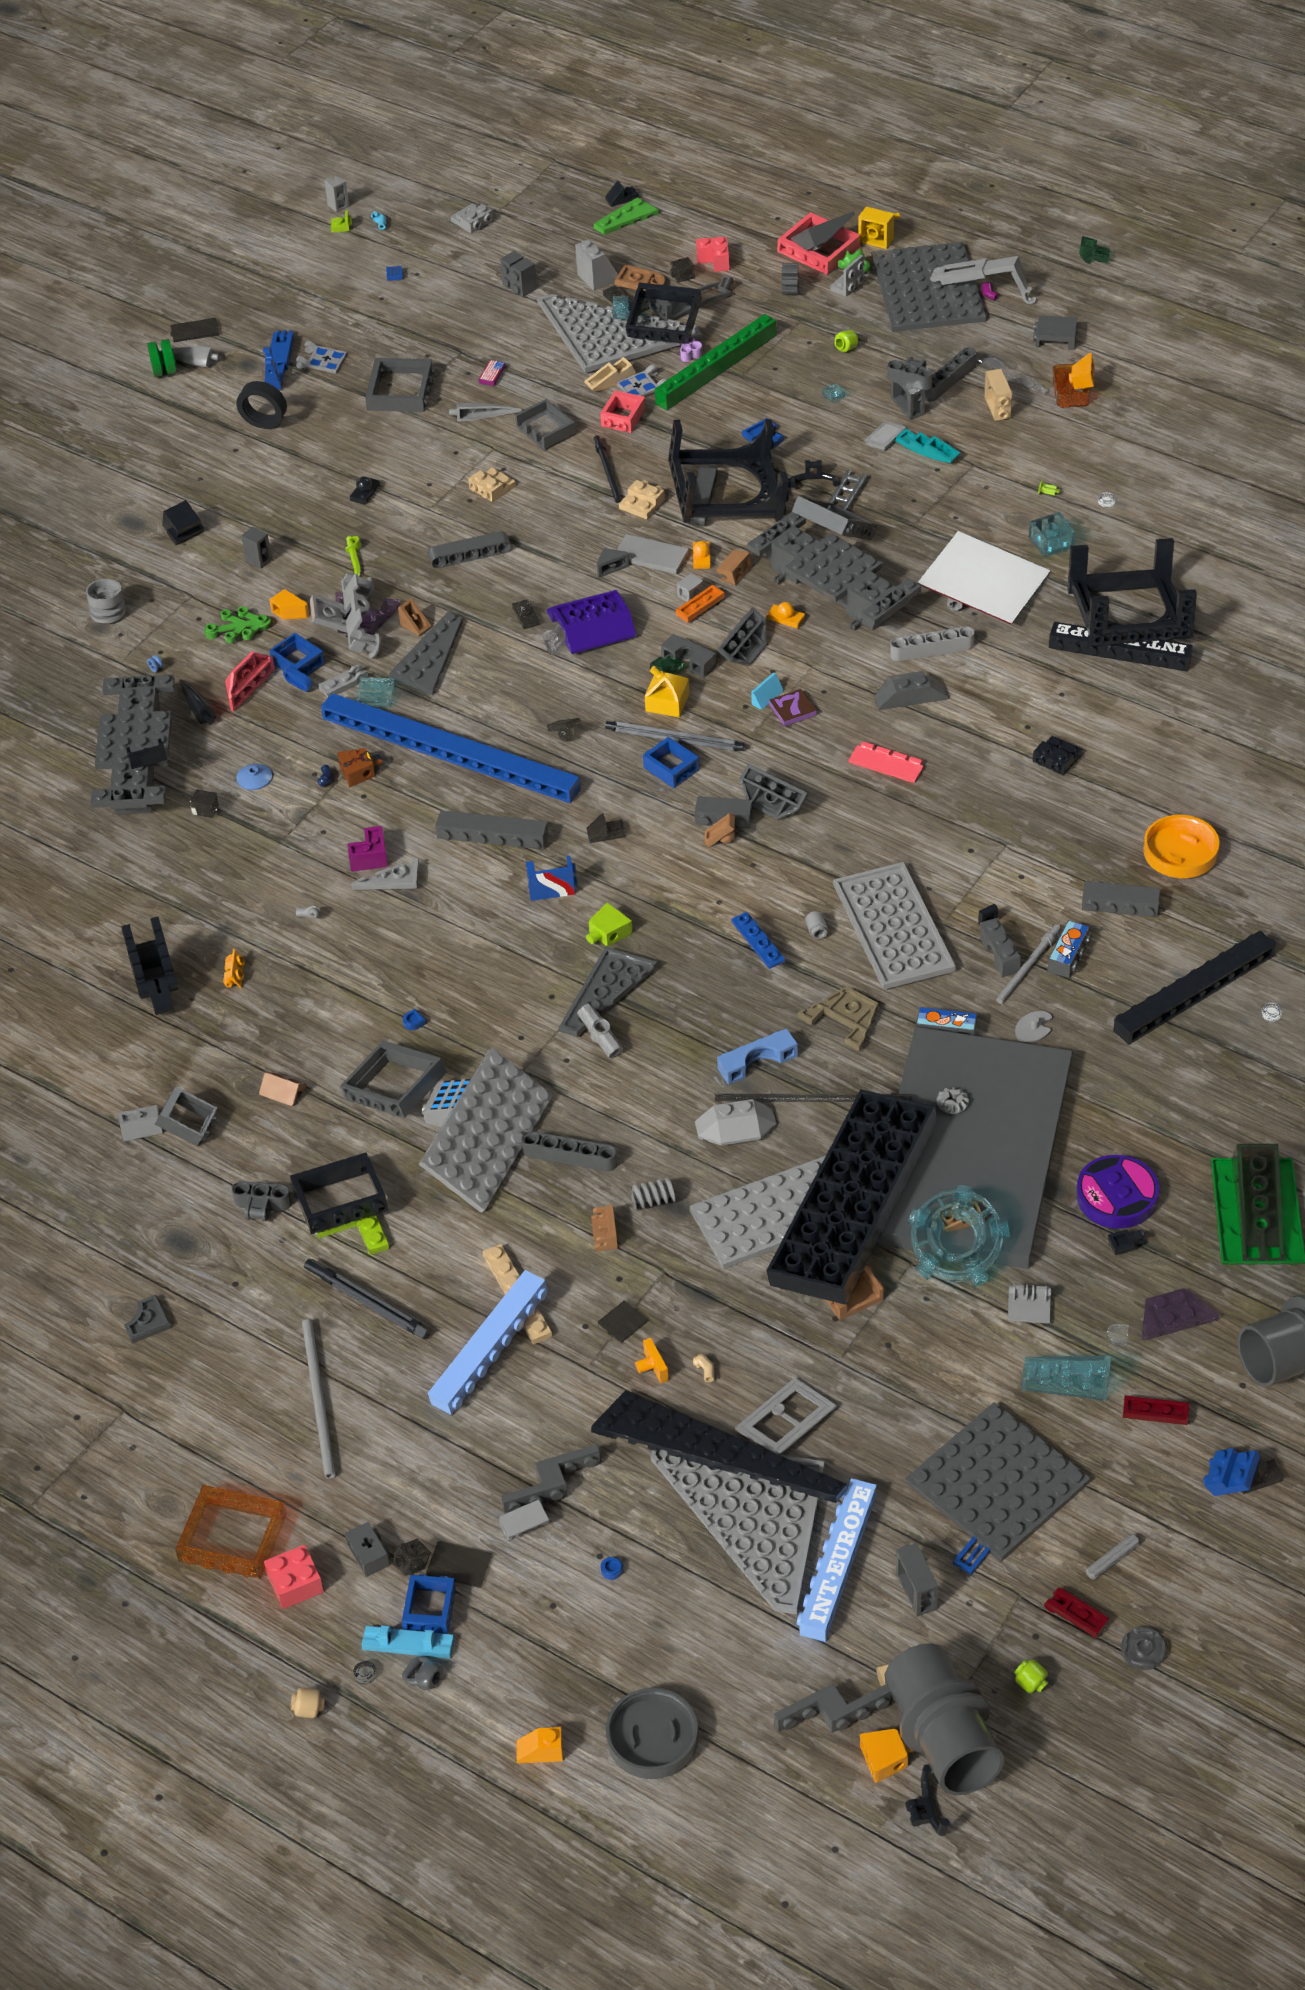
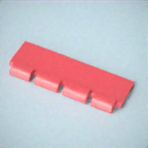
M864 741L861 743V746L857 745L849 758V763L912 783L916 782L923 770V760L911 756L907 761L908 755L896 751L891 756L892 750L877 746L875 749L874 744Z

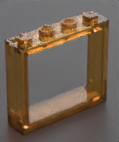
M202 1485L175 1549L178 1561L184 1562L186 1565H198L205 1569L221 1570L227 1574L235 1573L246 1578L261 1579L265 1569L264 1561L270 1557L287 1514L284 1502ZM206 1505L271 1518L254 1560L189 1547Z

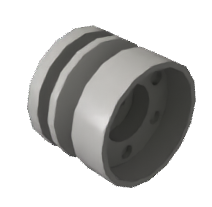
M100 579L92 582L86 588L90 616L94 621L98 623H112L120 620L125 615L126 607L124 605L122 586L118 581Z

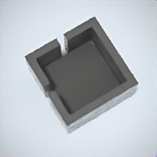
M516 251L500 259L502 283L505 287H508L522 297L537 290L535 263L524 258V256Z

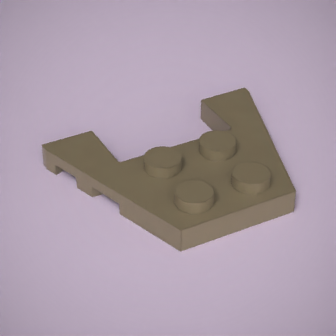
M846 986L827 996L826 1000L812 1004L811 1008L805 1011L802 1009L798 1012V1018L813 1025L823 1014L832 1017L854 1029L845 1038V1044L860 1051L878 1009V1002Z

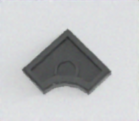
M156 1294L138 1301L136 1315L131 1321L124 1324L132 1344L171 1328Z

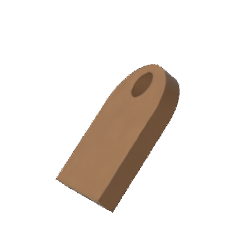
M625 264L615 279V285L637 290L639 282L665 285V278L658 272Z

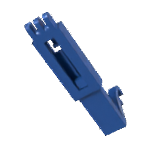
M287 330L273 332L270 347L263 348V353H265V382L273 385L278 390H281L285 370H288L294 343L293 330H289L288 334Z

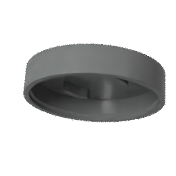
M644 1688L633 1691L620 1699L608 1716L606 1739L609 1753L622 1770L633 1776L645 1779H658L670 1776L685 1767L696 1751L698 1725L695 1713L684 1698L672 1691L661 1688Z

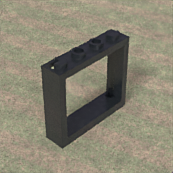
M639 282L625 326L627 337L689 344L702 301L700 289ZM644 298L693 303L685 330L637 326L636 323Z
M367 1152L290 1175L294 1194L311 1234L388 1211L385 1193ZM368 1173L376 1192L375 1195L313 1214L311 1213L304 1196L305 1192Z

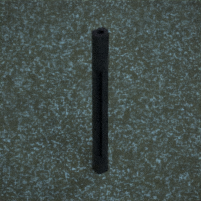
M307 1259L304 1268L320 1277L323 1281L413 1335H417L422 1339H428L432 1330L424 1326L420 1321L316 1260Z

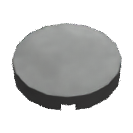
M1136 1627L1124 1635L1121 1642V1654L1125 1662L1133 1668L1151 1670L1158 1667L1164 1661L1167 1651L1166 1642L1156 1630L1148 1627Z

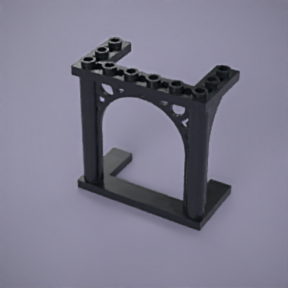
M765 419L761 433L753 441L742 447L680 450L683 429L680 420H673L668 462L684 523H690L691 518L774 517L775 522H778L783 518V515H786L785 503L788 502V489L791 487V479L788 478L786 471H780L777 483V473H774V463H771L770 452L774 447L773 436L776 435V427L773 426L771 419ZM728 464L738 466L751 472L758 479L761 490L754 499L744 503L693 504L696 488L694 472H687L685 482L681 465ZM755 464L760 465V467L756 469L752 468L751 466Z
M1173 538L1156 539L1153 569L1087 574L1088 545L1070 546L1067 591L1068 594H1073L1088 631L1087 643L1089 646L1193 638L1197 592L1196 589L1178 590L1177 595L1171 581L1174 551ZM1156 587L1165 606V613L1161 618L1151 623L1118 624L1108 620L1109 597H1091L1090 592Z

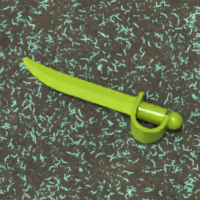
M347 536L348 547L345 550L347 553H350L354 573L359 577L361 568L356 551L361 549L362 544L359 537Z

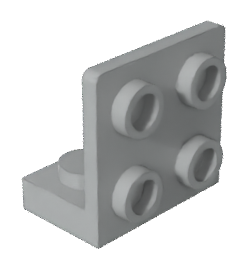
M863 255L858 256L843 270V275L831 284V291L846 297L863 283L865 265Z

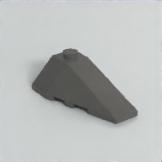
M853 211L810 227L791 239L806 251L813 249V251L822 248L821 244L827 242L855 213Z

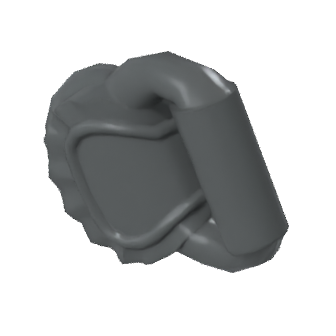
M413 1657L403 1671L402 1679L407 1684L416 1685L422 1690H430L439 1683L443 1675V1666L437 1662H432L426 1657ZM421 1662L424 1663V1664H421V1667H420L419 1670L415 1673L414 1678H410L411 1675L413 1674V1672H414V1671L416 1670V1668L418 1667V1665H419Z

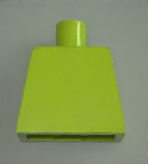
M606 903L589 920L590 933L586 935V939L590 944H594L599 940L604 945L610 946L633 933L632 920L609 903Z

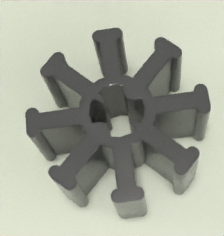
M782 263V295H798L799 264Z

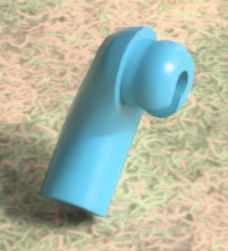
M374 211L371 214V218H373L374 222L378 223L380 230H384L386 228V217Z

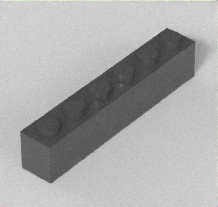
M440 810L435 825L438 839L544 850L548 837L547 821Z

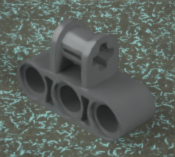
M910 356L906 362L898 360L888 362L887 378L889 381L921 390H928L932 387L933 372L931 369L926 368V360L920 361Z
M239 1181L232 1186L234 1203L238 1207L245 1208L246 1220L253 1218L262 1219V1221L266 1222L270 1210L285 1211L291 1206L289 1189L285 1185Z

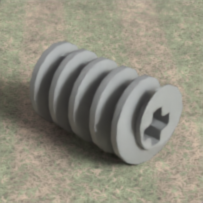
M664 1178L663 1183L660 1179L656 1180L655 1185L652 1181H649L648 1187L643 1182L640 1184V1189L636 1184L632 1186L631 1197L635 1210H637V1204H640L642 1209H644L645 1202H648L649 1206L652 1207L654 1200L658 1205H660L661 1199H664L665 1203L668 1204L669 1197L675 1202L674 1189L668 1178Z

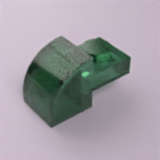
M1082 236L1079 254L1089 264L1092 259L1107 263L1110 249L1097 246V240Z
M660 656L650 663V669L655 666L659 671L675 674L683 669L684 662L671 656L667 658Z

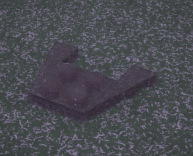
M336 592V602L344 604L343 593ZM385 598L380 610L369 608L368 612L362 616L360 628H364L366 634L373 635L398 609L400 600ZM348 611L345 617L342 616V618L346 620L351 611ZM337 630L338 633L348 634L346 632Z

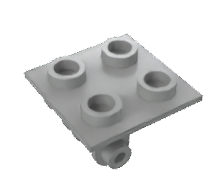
M1016 1284L1009 1286L1008 1321L1050 1324L1051 1288H1047V1285L1045 1287L1036 1286V1288L1032 1285V1288H1030L1028 1284H1026V1287Z

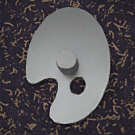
M1035 1011L1022 1017L1015 1028L1016 1038L1023 1043H1034L1047 1037L1051 1029L1042 1025L1052 1020L1051 1014L1045 1011Z

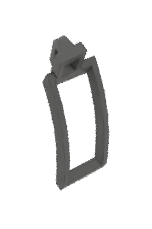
M724 274L721 282L710 283L698 288L702 292L718 287L722 292L702 300L700 307L715 299L729 296L731 293L729 288L733 278Z

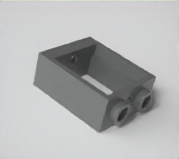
M891 382V399L910 420L923 416L925 412V390Z
M175 1086L155 1125L197 1146L201 1140L205 1141L210 1132L207 1128L208 1126L212 1127L217 1118L214 1115L217 1107ZM175 1103L205 1118L199 1132L169 1117Z
M918 1544L902 1546L896 1550V1575L916 1616L918 1617L937 1610L938 1584Z

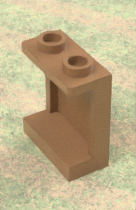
M866 1265L846 1305L828 1300L826 1302L838 1319L842 1320L883 1301L885 1289L880 1280L877 1281L872 1268Z

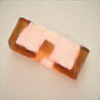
M1059 364L1053 367L1052 383L1056 404L1060 408L1085 407L1089 405L1090 388H1081L1083 392L1074 391L1073 383L1069 381V373L1072 372L1074 364Z

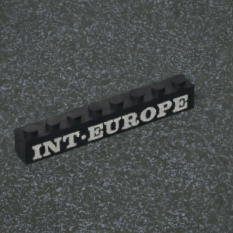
M1060 622L1053 623L1049 635L1050 649L1185 672L1188 671L1192 656L1193 645L1167 640L1089 646L1087 643L1088 631L1086 627Z

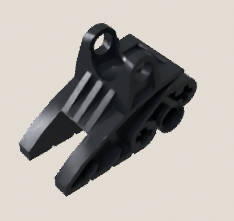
M158 916L150 918L155 940L135 945L130 924L121 926L139 997L141 999L151 998L155 1015L174 1011L170 992L178 990Z

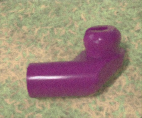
M988 281L983 283L982 294L996 301L998 293L992 291V283Z

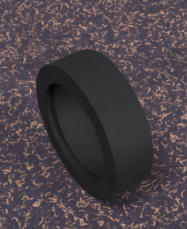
M262 381L247 383L236 401L237 410L241 417L257 428L271 429L276 427L287 411V403L283 394L273 385ZM257 395L267 399L275 408V414L265 415L256 411L250 405L248 397Z

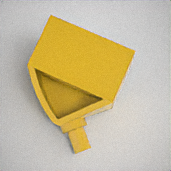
M866 206L858 216L860 243L887 249L894 240V220L900 218L899 212L891 213Z
M653 666L650 672L654 676L645 694L646 712L680 717L690 694L689 678L664 673Z

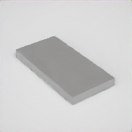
M629 534L625 535L617 550L628 553L629 563L673 574L678 573L689 554V548Z

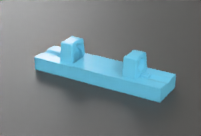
M383 1625L381 1627L366 1626L361 1646L362 1650L450 1659L454 1636L451 1634L434 1633L433 1630L422 1632L392 1629L390 1626Z

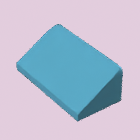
M772 673L751 691L753 706L762 710L769 704V699L775 698L783 692V687L776 673Z

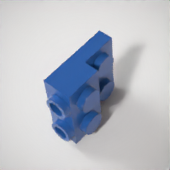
M1234 1448L1216 1451L1214 1458L1209 1460L1210 1470L1208 1475L1204 1476V1486L1214 1496L1250 1490L1260 1454L1256 1450L1237 1453Z

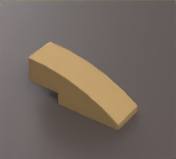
M623 357L613 365L607 363L586 379L584 383L593 392L617 385L616 382L633 376L636 372L632 364Z

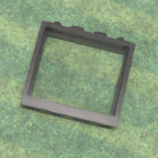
M375 358L365 397L367 411L424 412L425 406L428 405V396L431 394L430 385H433L432 375H435V366H432V359ZM382 373L423 374L419 396L377 395Z
M798 496L792 512L843 536L871 540L875 536L874 532L877 524L828 501Z
M382 1041L340 1086L345 1099L349 1102H355L393 1116L405 1118L447 1071L440 1057ZM388 1061L424 1072L399 1100L363 1090L364 1086Z

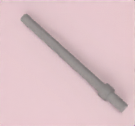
M1054 925L1050 932L1042 937V942L996 998L998 1003L1002 1004L1047 946H1051L1055 941V936L1061 930L1059 925Z

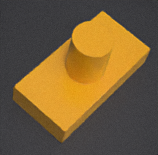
M651 1338L643 1340L646 1358L635 1362L638 1373L653 1369L661 1384L667 1382L668 1368Z

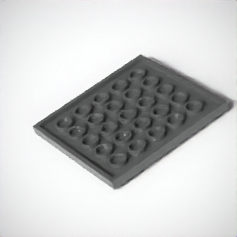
M993 1402L905 1478V1483L970 1537L974 1536L977 1538L979 1544L984 1548L988 1547L990 1553L1002 1562L1090 1483L1091 1478L1002 1407Z

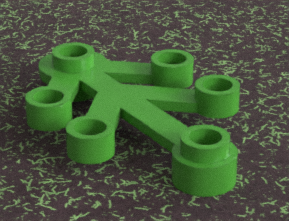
M242 606L237 611L239 617L249 619V621H245L231 615L230 610L224 609L220 613L221 619L230 621L232 624L216 626L213 623L207 624L204 629L205 636L208 639H215L219 636V632L234 630L225 634L227 643L235 642L241 633L244 640H250L258 630L268 629L271 619L267 615L257 616L248 612L247 607Z

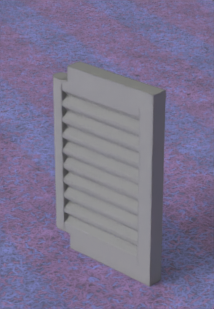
M883 422L864 441L869 446L885 450L906 427L892 422Z

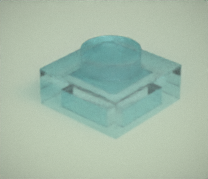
M834 383L822 389V395L831 402L845 397V391Z

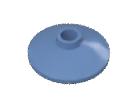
M249 764L238 771L236 780L238 785L246 790H258L271 782L272 772L263 764Z

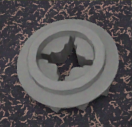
M954 1086L952 1089L945 1088L943 1092H939L937 1097L938 1107L949 1114L960 1113L969 1104L967 1093H964L962 1089H955ZM949 1097L956 1099V1103L953 1100H949Z

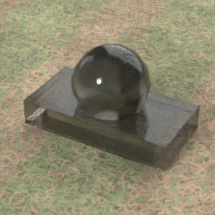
M528 599L512 603V608L523 629L540 625L533 604Z
M571 718L549 723L547 729L548 731L558 730L559 739L568 742L575 736L573 727L580 725L581 720L580 718Z

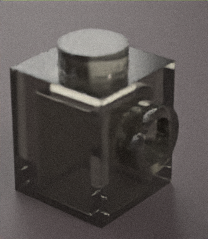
M689 257L671 262V277L677 283L695 278L694 264Z
M196 789L194 795L189 800L192 814L213 818L219 807L217 793Z

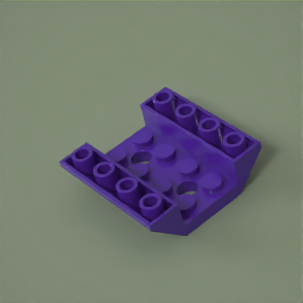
M617 590L547 609V614L552 622L558 621L565 632V644L571 654L636 637L630 611Z

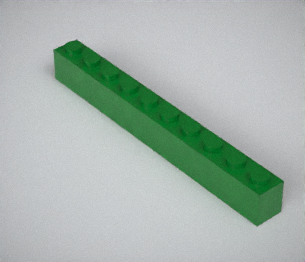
M763 314L655 388V404L665 410H669L777 336L776 320Z

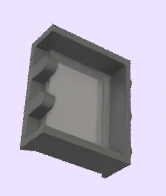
M547 399L515 414L516 428L544 451L573 434L576 435L575 421Z

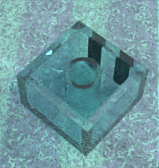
M1060 512L1029 521L1028 537L1043 557L1068 550L1070 546L1075 545V531Z

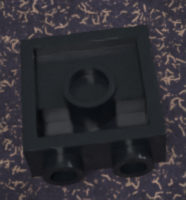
M1051 736L1046 742L1042 741L1033 751V762L1064 776L1082 756L1083 749Z

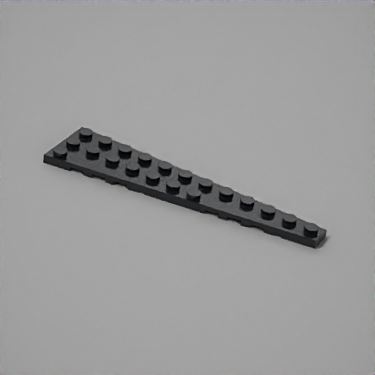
M627 1390L591 1426V1433L612 1439L620 1437L627 1439L628 1443L633 1445L637 1443L647 1445V1449L654 1451L662 1449L671 1456L681 1457L688 1461L737 1475L739 1472L745 1473L754 1480L759 1478L766 1479L772 1485L778 1486L783 1484L790 1486L792 1491L806 1493L807 1495L837 1503L847 1491V1483Z

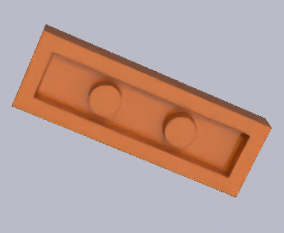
M711 585L677 608L676 615L688 623L725 598V594L714 585Z

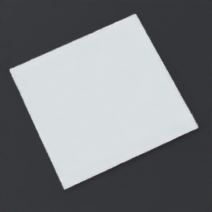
M958 531L917 584L1008 624H1012L1051 570Z

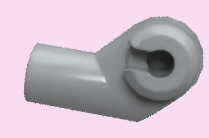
M311 905L307 908H296V916L316 918L320 914V908L316 905Z

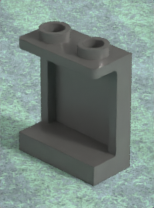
M1039 315L1038 322H1035L1033 341H1036V347H1039L1040 340L1068 342V350H1074L1077 318Z

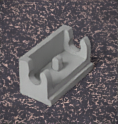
M334 176L336 181H331L329 178L324 180L328 206L334 211L339 212L349 207L347 185L345 180Z
M157 1105L118 1113L123 1141L162 1134V1128L155 1125L159 1117Z
M539 1500L499 1516V1526L507 1541L512 1540L513 1536L541 1524L543 1526L547 1525L549 1522Z

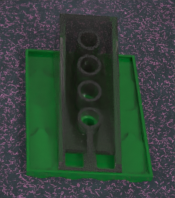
M1237 1144L1232 1158H1211L1212 1185L1221 1265L1305 1264L1293 1158H1279L1278 1144Z

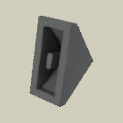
M603 548L597 561V576L600 578L629 567L628 553L626 551Z

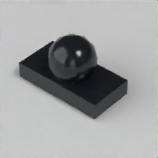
M366 476L358 478L356 489L350 495V501L365 505L379 487V480Z

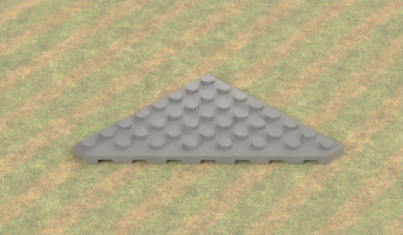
M554 294L538 298L539 306L584 373L601 369L607 363L613 365L623 357L627 360L636 359L682 345L675 342L627 337L625 326L630 313L629 310L622 312L619 311V308L607 306L603 308L599 307L596 303H580L578 299L568 297L561 299L558 298V295ZM639 315L636 323L637 326L684 331L686 327L680 321L671 319L664 321L660 320V317L652 315L647 317ZM694 325L691 337L699 340L702 339V333Z
M662 1449L652 1450L651 1461L772 1609L776 1612L797 1614L819 1498L807 1495L806 1493L792 1491L790 1486L783 1484L778 1486L772 1485L766 1479H751L750 1475L739 1472L737 1475L688 1461L681 1457L671 1456ZM783 1456L818 1472H824L825 1461Z

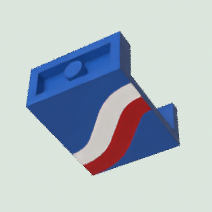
M566 856L567 867L535 871L533 861L526 862L531 901L575 895L574 887H578L577 878L573 876V874H576V865L571 863L570 856Z

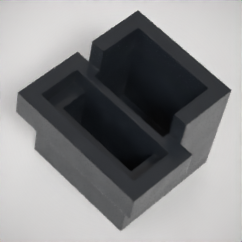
M187 500L163 511L162 526L175 545L204 532L200 518Z

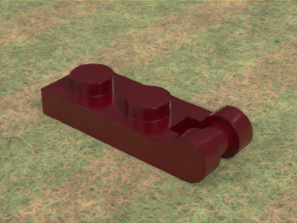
M1057 1588L1053 1592V1597L1044 1603L1045 1608L1049 1612L1060 1615L1096 1639L1109 1624L1110 1618L1062 1588Z

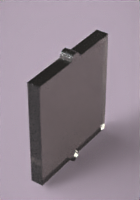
M622 1301L602 1317L598 1324L608 1332V1335H612L619 1342L623 1343L644 1326L648 1319L641 1315L637 1308L634 1309L626 1301Z

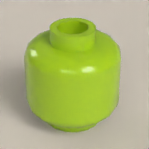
M853 330L839 332L835 337V346L841 352L854 350L858 345V337Z
M1025 1659L1014 1672L1016 1674L1015 1682L1029 1694L1036 1690L1040 1693L1048 1684L1045 1680L1048 1676V1671L1034 1659L1029 1661Z

